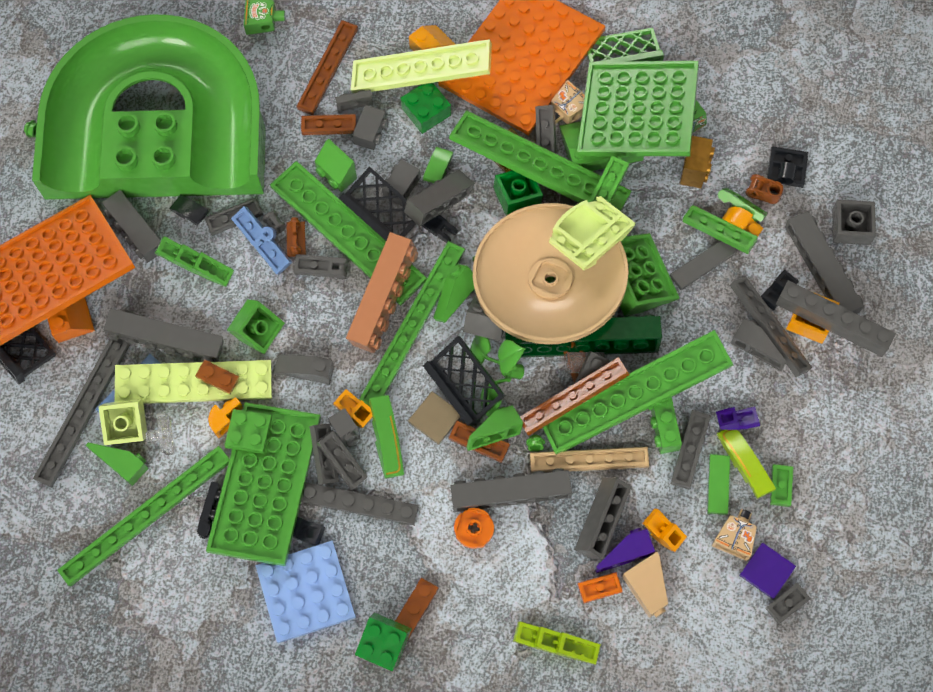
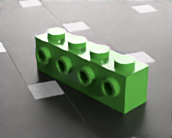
M671 397L648 409L651 410V427L655 429L656 436H654L656 448L659 447L660 454L679 451L682 446Z

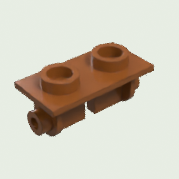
M292 217L291 221L286 222L287 256L296 257V254L306 255L305 221L300 222L297 217Z

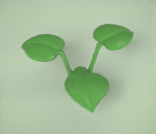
M475 335L470 350L480 363L483 364L486 359L500 364L501 374L505 378L495 381L497 385L503 382H510L511 379H521L524 376V366L517 364L525 348L513 341L505 340L498 350L499 360H496L487 355L491 349L489 339ZM484 388L482 389L480 399H483ZM488 388L487 400H494L498 394L494 389ZM501 401L497 403L489 412L486 413L488 417L495 410H498Z

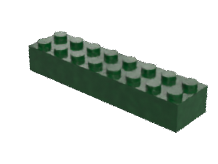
M652 314L645 315L644 317L628 315L616 318L612 316L601 328L588 336L561 344L532 343L516 338L506 332L505 340L513 341L525 348L520 358L564 356L565 351L568 352L569 356L580 355L579 351H583L584 355H588L589 351L598 355L658 353L662 341L661 317Z

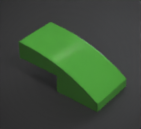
M436 147L427 165L423 180L434 184L437 180L444 179L447 167L453 158V152Z

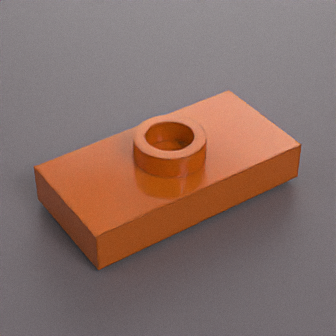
M617 572L577 584L583 604L623 592Z

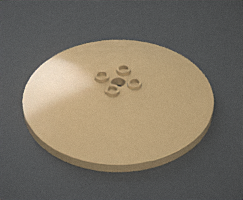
M544 203L514 211L498 221L487 232L477 249L473 264V282L480 306L493 323L516 338L538 344H561L575 341L601 328L611 319L622 303L628 282V262L621 241L598 259L594 266L586 270L580 268L549 243L555 224L563 214L573 207L571 205ZM552 276L556 280L553 283H548L545 279Z

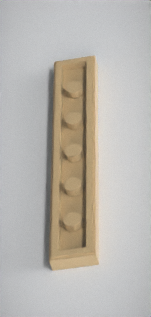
M648 447L572 450L555 454L554 451L530 453L531 473L536 471L549 473L558 468H563L564 471L649 468Z

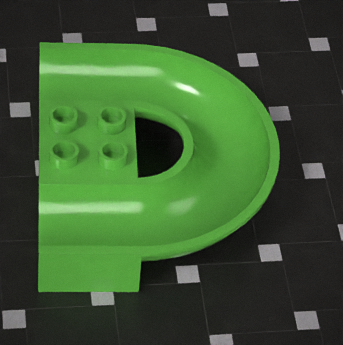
M140 15L125 18L97 29L76 43L61 58L44 86L37 117L32 174L33 183L45 200L83 199L89 195L92 198H109L119 190L122 191L126 198L180 196V194L183 196L264 194L266 128L260 111L258 87L251 67L240 50L220 32L203 23L180 16ZM150 80H159L171 84L182 94L185 101V110L113 111L116 100L125 90L135 84Z

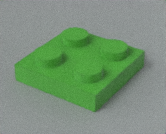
M233 409L224 445L225 448L264 454L273 418L272 415Z

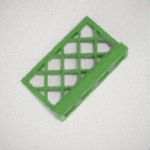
M653 28L601 36L595 43L599 45L598 49L591 48L587 54L589 62L663 61L664 59L663 51L660 50ZM643 35H651L649 41L641 38ZM626 38H631L634 41L632 42V44H630L628 42H625L624 40ZM609 41H614L617 44L614 47H612L607 43ZM637 42H640L645 46L640 49L635 45ZM622 45L627 47V50L623 52L618 50V47ZM650 47L655 49V51L646 52V49ZM605 48L610 52L608 55H605L600 51ZM633 50L638 54L629 55L628 53ZM613 53H616L621 56L617 58H611ZM598 56L603 60L594 61V58Z

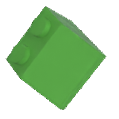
M330 139L326 140L315 159V170L320 177H325L333 189L337 188L342 193L357 179L355 163Z
M247 299L227 331L239 341L265 354L285 323L259 301Z

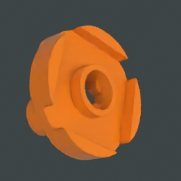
M470 508L460 513L454 523L456 539L463 546L471 549L486 546L494 534V524L490 515L480 508ZM476 523L477 528H479L480 530L476 531L475 533H471V530L468 529V527L473 526V524Z

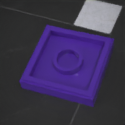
M762 542L739 576L771 599H774L796 566Z

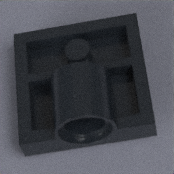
M772 146L770 149L767 178L778 181L782 185L803 188L808 152Z

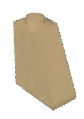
M656 552L622 575L623 580L649 618L653 615L657 618L665 613L666 610L664 608L668 605L660 556Z

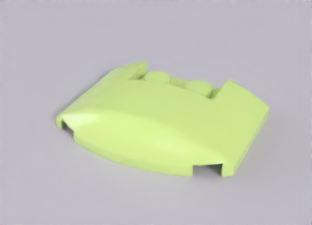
M601 196L596 197L597 201L588 202L585 200L563 214L555 224L552 237L549 240L552 246L583 270L594 266L596 261L615 244L622 241L636 224Z

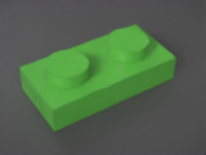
M773 464L771 481L776 490L770 493V505L790 507L792 501L793 467Z

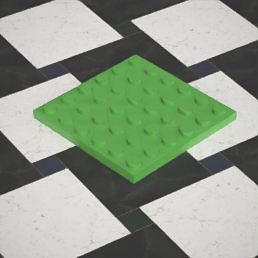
M699 60L589 62L577 148L578 156H690Z

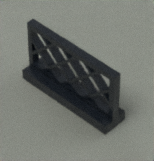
M370 166L350 189L339 197L347 207L385 241H387L389 233H393V225L403 224V232L400 234L403 237L416 225L413 220L406 221L404 210L407 199ZM372 173L375 176L376 184L366 185V177ZM376 187V197L366 198V188ZM379 187L389 188V196L379 197ZM363 188V198L355 199L351 195L356 189ZM400 198L402 200V208L392 209V199ZM389 199V209L380 210L379 200ZM376 200V210H368L366 201ZM402 211L403 221L393 222V212ZM390 212V222L382 223L380 221V213Z
M33 327L28 329L30 332L25 331L20 334L23 336L21 343H11V340L0 345V364L18 385L25 381L24 378L56 356L55 352ZM26 336H34L36 338L35 344H25ZM10 347H19V355H10ZM24 348L34 349L33 357L22 356ZM37 349H44L49 353L44 357H36ZM29 360L32 363L30 367L23 370L21 361Z
M457 336L437 356L423 365L424 369L467 426L477 425L481 421L480 419L506 396L460 336ZM457 343L462 347L461 356L453 355L454 346ZM443 356L449 357L448 368H443L438 362ZM453 357L461 358L460 369H452ZM465 358L473 361V371L465 370ZM452 371L460 372L459 383L452 381ZM464 372L473 373L472 384H463ZM477 373L483 374L485 377L484 386L476 385ZM463 386L471 387V398H465L462 394ZM476 387L484 388L483 399H475ZM488 388L494 389L498 394L494 400H487ZM474 401L483 402L482 411L478 414L474 410Z

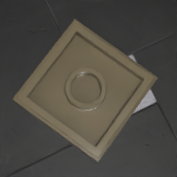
M432 391L410 417L408 423L439 445L461 417L452 405Z

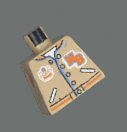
M569 80L565 82L551 101V105L555 106L556 124L561 119L566 124H570L582 117L585 94Z
M741 509L738 517L730 515L711 546L748 561L752 554L757 526L749 523L752 513Z

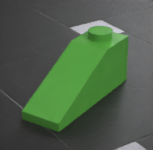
M458 264L450 270V274L445 279L433 317L435 321L445 323L474 290L473 272L468 266Z
M513 405L495 410L469 436L467 450L470 451L520 435L523 421Z
M89 442L86 444V447L132 486L149 469L144 464L146 460L138 453L134 455L126 450Z

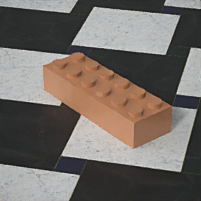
M392 232L389 233L346 336V339L353 346L371 353H375L376 349L380 348L382 343L381 336L383 332L387 331L389 317L396 310V300L403 293V283L405 279L409 278L411 264L418 257L417 248L411 239Z

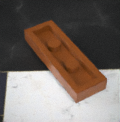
M356 114L301 116L302 135L353 134L356 128Z
M456 421L449 435V440L467 447L469 436L476 429ZM501 440L473 449V451L502 463L510 444Z
M423 578L419 580L395 620L412 628L409 638L439 590L437 586Z

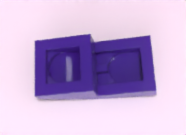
M755 406L738 411L735 410V407L716 411L720 429L740 430L760 426Z

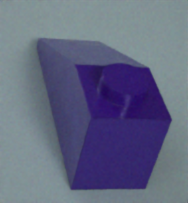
M641 528L631 530L630 534L596 566V574L653 555L655 549L648 530H641Z

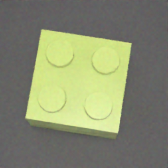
M143 399L110 402L99 406L104 445L144 441L148 437Z

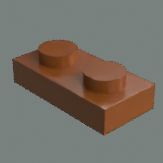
M205 359L195 375L197 379L231 395L239 380V376Z

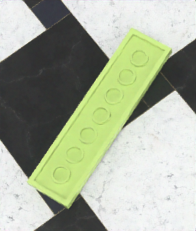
M488 39L354 60L351 92L357 93L360 90H371L373 92L490 74L492 43Z
M271 360L211 362L239 376V380L231 395L195 377L203 362L115 365V402L143 399V404L228 401L230 399L233 400L235 397L238 400L272 399Z

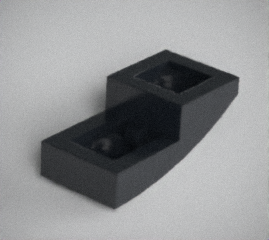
M181 194L169 208L172 212L183 219L186 218L196 226L209 213L207 208Z
M786 270L761 295L764 302L773 311L778 307L776 302L787 281L789 280L795 284L799 283V280Z
M297 517L292 538L312 545H319L325 527Z

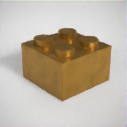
M692 135L690 156H685L680 185L701 189L703 182L707 183L715 147H712V139Z

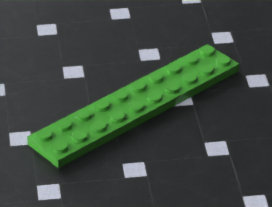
M467 110L449 137L450 140L578 203L585 200L589 202L601 178L600 175ZM619 185L610 204L621 211L630 196L631 190Z
M295 161L270 184L271 189L371 279L386 241L301 164ZM412 264L410 276L403 283V293L396 300L400 306L427 280V277Z
M713 330L629 373L630 375L544 426L543 429L555 454H559L734 365L716 331Z

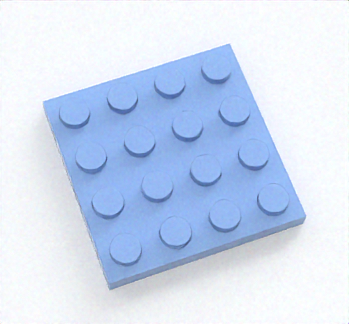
M333 541L289 554L286 566L268 563L255 565L277 643L356 618Z

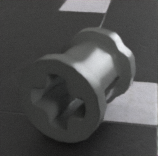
M277 211L268 212L263 217V222L267 223L269 227L274 228L276 235L286 229V224L281 222Z

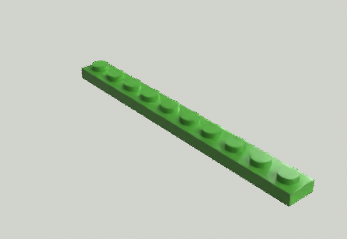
M447 242L359 399L369 407L370 398L385 396L436 305L446 277L450 274V270L458 265L465 253L464 248L452 242Z
M220 446L216 447L57 571L67 585L71 587L229 464L230 459Z

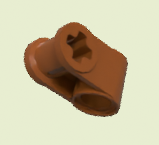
M757 174L751 176L750 186L745 191L748 197L770 204H776L780 201L784 189L780 182ZM770 191H775L778 194H772Z

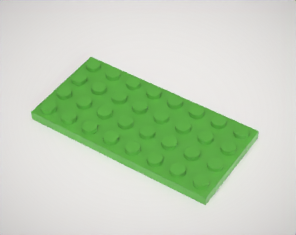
M245 402L243 411L271 414L273 417L265 452L262 454L232 449L206 552L286 566L313 453L310 426L319 425L321 416L320 414Z

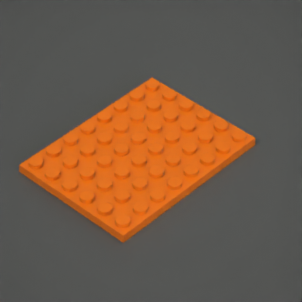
M499 0L468 41L469 43L490 39L492 43L490 74L440 81L438 85L529 136L536 126L535 106L551 105L554 96L565 82L571 78L587 56L589 50L605 31V25L558 0Z
M91 195L0 245V345L136 268Z

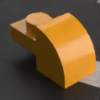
M740 207L728 208L722 217L723 220L756 236H759L763 230V227L752 219L753 214Z
M347 389L333 403L340 411L345 408L356 426L363 428L373 417L371 408L362 400L357 399Z
M236 397L225 402L221 410L215 404L209 413V425L218 439L228 432L233 409H243L241 402Z
M654 508L642 523L657 542L673 552L687 538L676 524L671 523L659 509Z

